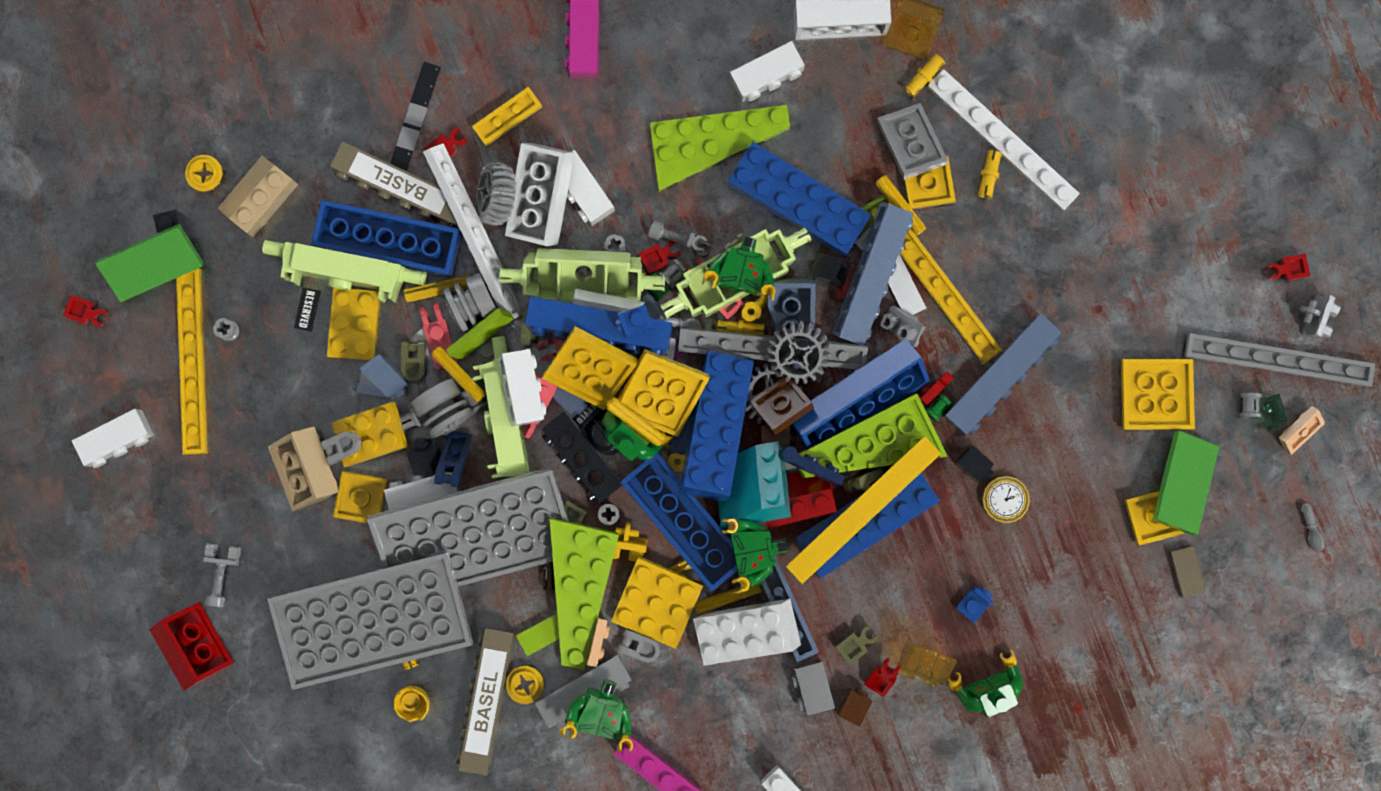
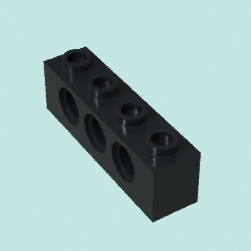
M562 412L542 428L545 433L542 435V438L549 447L554 445L558 449L557 457L564 466L568 463L574 471L571 472V475L578 484L583 481L588 488L585 493L593 503L597 500L601 504L623 487L565 412ZM565 434L572 437V444L569 447H562L560 445V438ZM578 453H584L587 456V461L582 466H578L574 462V457ZM593 471H598L601 474V481L598 484H591L589 482V474Z

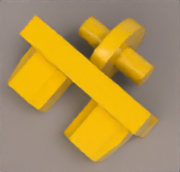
M626 522L625 528L616 527L619 537L613 559L620 557L621 549L630 550L628 559L630 561L636 562L638 556L643 557L644 552L646 553L648 538L639 537V530L631 529V522Z

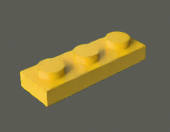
M527 87L474 124L472 128L487 147L541 109L542 105L531 89Z

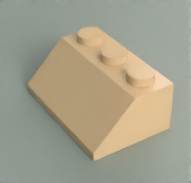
M261 156L217 209L254 238L298 184L273 163Z
M315 427L291 432L268 446L292 512L327 499L339 492L336 479L333 477L330 466L327 464V457L322 450L321 440Z

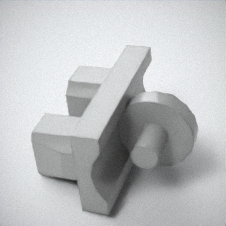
M1315 295L1314 300L1310 301L1308 307L1301 306L1299 312L1305 315L1303 335L1307 337H1331L1333 328L1327 324L1328 318H1335L1341 308L1334 302L1335 297L1331 295Z
M895 305L890 307L887 314H884L880 326L892 332L902 341L907 339L913 347L918 346L919 338L926 328L924 324L918 321L917 317L910 316Z

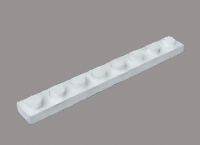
M944 69L927 86L937 98L995 151L1001 152L1002 157L1062 212L1080 194Z
M444 144L424 151L427 163L431 167L437 184L443 192L448 207L456 219L458 227L468 244V248L497 307L510 312L514 319L523 315V308L511 283H500L499 281L501 278L499 277L500 268L503 267Z

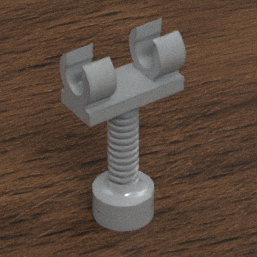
M656 220L652 223L649 238L659 241L660 238L664 237L687 246L693 254L697 252L701 257L709 256L707 253H704L706 250L701 248L703 245L711 248L704 236H697L691 232L690 237L665 229L664 223Z
M207 543L203 562L215 563L217 569H215L213 590L211 595L206 596L205 605L224 607L225 598L221 595L224 569L227 564L239 566L241 547L230 546L228 560L216 559L218 544Z

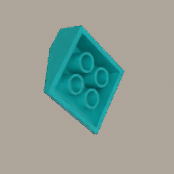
M779 441L755 445L737 454L730 497L725 502L718 501L721 529L729 528L727 522H722L723 519L750 520L760 523L791 517L786 465L778 457V451L781 448Z

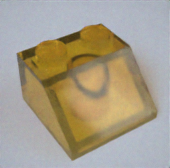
M899 0L883 46L927 61L945 9L920 0Z
M906 641L898 664L901 666V675L911 679L919 676L924 678L923 683L937 688L938 684L945 685L957 660Z

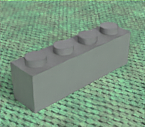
M619 654L535 703L548 728L555 726L558 729L565 725L570 703L581 694L586 693L589 688L600 690L604 679L616 682L615 690L618 693L630 686L628 682L632 680V677Z

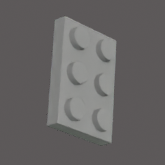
M921 103L877 118L879 128L904 180L947 165L948 159Z

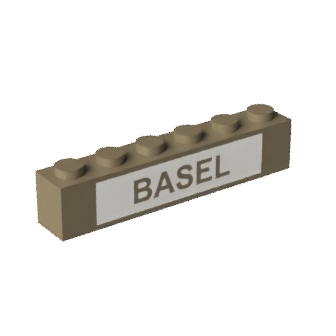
M345 142L341 143L330 165L335 171V176L345 181L351 178L356 181L355 185L368 191L370 187L377 191L376 195L386 200H389L390 197L398 200L397 204L407 210L413 207L419 210L418 214L430 220L431 217L440 220V225L459 229L439 186Z
M490 627L485 628V632H480L478 646H482L480 655H476L474 669L477 670L476 679L472 678L469 693H473L472 701L467 702L465 716L468 717L467 726L462 727L460 740H464L462 750H458L456 757L459 771L486 776L490 771L515 632Z

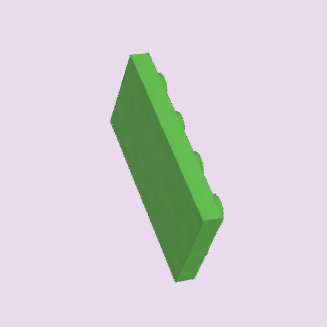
M177 224L98 259L95 264L119 301L123 302L202 267L204 262L181 225Z
M1182 431L1174 432L1153 521L1192 536L1198 535L1219 446Z

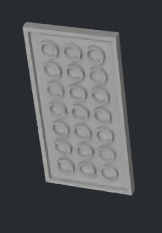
M552 467L372 514L367 517L384 568L449 552L458 587L553 562L549 517L565 521L569 520Z
M449 552L267 599L292 690L474 644Z

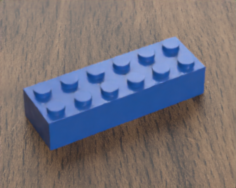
M753 141L728 179V187L796 229L801 230L805 227L807 230L806 235L809 234L812 239L843 258L847 257L872 216Z
M321 200L311 246L388 261L389 263L400 264L405 268L452 278L462 233L457 228Z
M530 296L525 320L526 327L535 336L546 337L547 333L555 336L557 340L565 341L576 326L614 347H623L625 352L639 354V351L646 349L659 355L668 356L673 330L672 322L650 318L654 328L627 338L625 332L619 333L615 320L619 319L617 314L619 312Z
M905 339L893 345L891 349L882 355L875 357L862 368L855 370L844 380L835 383L824 393L815 396L811 400L814 409L791 424L805 449L907 398L930 383L921 356Z
M708 351L704 356L701 371L709 374L710 379L694 406L679 487L680 493L725 502L730 497L754 364L753 360Z
M656 452L652 459L643 462L620 483L712 592L737 571L732 541L722 532V529L693 495L679 492L681 480Z
M920 473L815 572L818 578H823L940 502L923 474ZM860 496L793 538L800 550L805 549Z

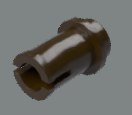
M553 562L545 563L541 566V569H543V590H555Z

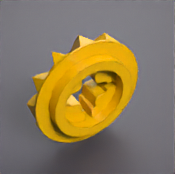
M199 155L188 163L185 177L193 189L205 192L214 190L217 185L221 184L220 181L223 176L221 164L214 157ZM206 167V170L213 175L206 176V180L203 181V177L196 173L203 172Z
M530 666L515 668L506 680L508 695L512 700L520 704H529L536 701L543 692V677L537 669ZM520 675H522V677L526 681L534 680V682H532V684L529 686L530 694H528V691H526L524 688L516 690V688L519 687V685L522 683V678Z

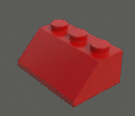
M800 471L788 473L787 483L791 517L766 521L768 528L837 512L839 508L833 485L816 476L803 478Z
M200 602L160 620L149 629L184 691L205 681L234 663Z

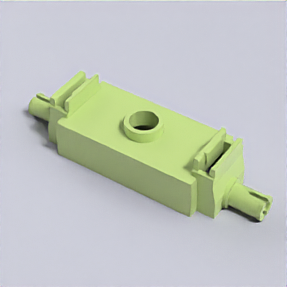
M805 227L788 237L783 236L780 229L771 234H768L765 229L750 237L757 240L754 252L764 255L763 260L769 263L774 281L788 273L787 267L796 260L793 250L811 241L810 235H806L807 230ZM773 240L785 260L782 264H780L769 244ZM742 242L733 247L740 249ZM717 255L683 273L685 280L676 284L679 292L678 296L661 304L660 307L662 311H665L664 315L666 318L684 308L689 310L693 317L703 313L706 318L749 295V293L715 286L712 289L713 283L711 281H705L704 285L702 284L704 274L708 271L711 263L719 256ZM686 287H689L697 306H699L695 310L683 290Z
M265 240L262 248L263 254L283 258L280 277L288 282L291 281L295 285L300 286L302 276L329 281L328 286L350 291L351 286L379 291L377 299L382 303L386 302L387 296L396 303L403 282L425 285L427 273L424 271L405 268L400 264L298 243L285 242L284 244Z
M538 248L536 253L528 252L521 269L500 268L499 277H501L499 279L500 283H521L523 295H532L538 298L565 303L573 302L575 288L641 301V292L644 290L665 291V276L644 275L642 273L641 257H631V253ZM579 266H588L592 270V274L588 277H582L578 275L576 269ZM532 267H538V281L532 280ZM631 272H636V285H630Z
M505 336L491 338L495 358L493 361L473 366L475 371L480 372V376L473 377V381L476 383L485 382L489 411H484L485 424L488 435H494L498 464L487 465L490 470L497 471V474L492 475V479L495 480L530 473L523 426L521 425L520 428L519 426H511L498 357L501 354L508 353Z

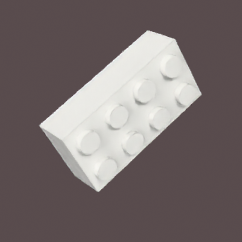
M796 0L793 13L795 40L886 36L891 25L890 0Z
M521 143L515 175V200L513 202V209H511V215L507 220L505 236L544 246L558 245L574 161V152L535 143Z
M791 599L703 613L693 619L704 666L792 652L801 645Z

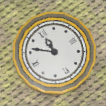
M1009 476L998 477L989 482L982 495V504L987 515L995 521L1002 523L1015 522L1022 518L1028 510L1030 503L1029 492L1025 485L1017 478Z

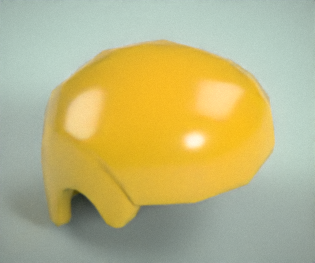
M414 685L401 688L393 699L395 712L399 717L408 722L423 720L430 708V699L426 691Z

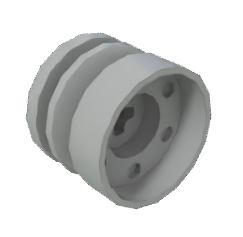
M480 272L466 279L468 287L466 291L458 283L454 284L457 292L455 296L450 287L443 289L448 310L455 323L458 324L464 333L470 330L467 320L470 319L475 327L478 324L476 316L481 315L485 319L497 309V305Z
M453 379L439 383L411 402V406L419 418L430 415V418L423 426L426 429L435 426L428 432L432 439L456 430L474 414L471 408L460 411L468 404L466 400L454 402V399L460 395L461 391Z

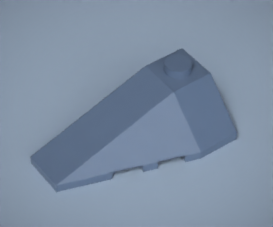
M788 278L774 281L775 299L772 301V297L768 295V308L772 315L775 329L783 333L781 329L783 324L790 329L791 321H794L795 327H799V322L804 321L805 328H807L809 323H813L812 331H814L816 278ZM793 336L799 339H809L804 336ZM797 363L788 365L791 368L803 369Z
M379 354L359 368L357 373L358 379L355 380L356 385L353 386V390L362 395L386 399L396 398L398 400L408 393L407 389L411 385L402 376L395 363Z

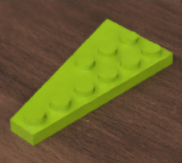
M787 105L651 122L650 129L659 192L698 172L700 173L737 153L746 151L752 141L758 144L789 130L790 122Z
M917 393L798 453V455L803 457L807 454L817 458V463L824 467L826 464L838 468L840 473L894 465L925 436L940 451L941 454L937 458L948 457ZM799 469L803 478L814 477V475Z
M549 517L561 665L585 670L619 533Z

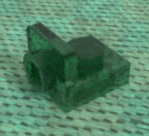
M1280 394L1265 397L1263 408L1265 414L1270 417V420L1258 423V427H1266L1267 431L1280 428L1281 422L1288 421Z

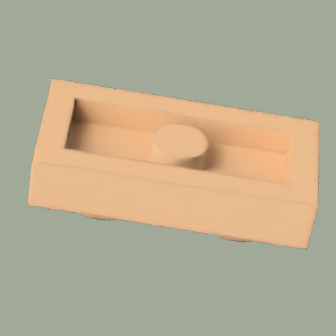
M1311 406L1278 437L1286 452L1292 455L1325 424L1320 411Z
M598 617L586 662L589 666L597 667L598 662L603 660L605 649L601 648L603 638H608L610 625H607L608 620Z

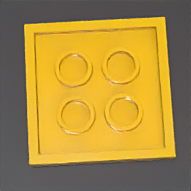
M575 326L544 371L542 379L605 410L607 402L616 395L637 366L638 359Z
M644 349L618 400L656 429L678 437L710 377L705 372Z
M1193 359L1121 360L1122 430L1195 429Z
M638 556L611 622L676 649L704 583Z

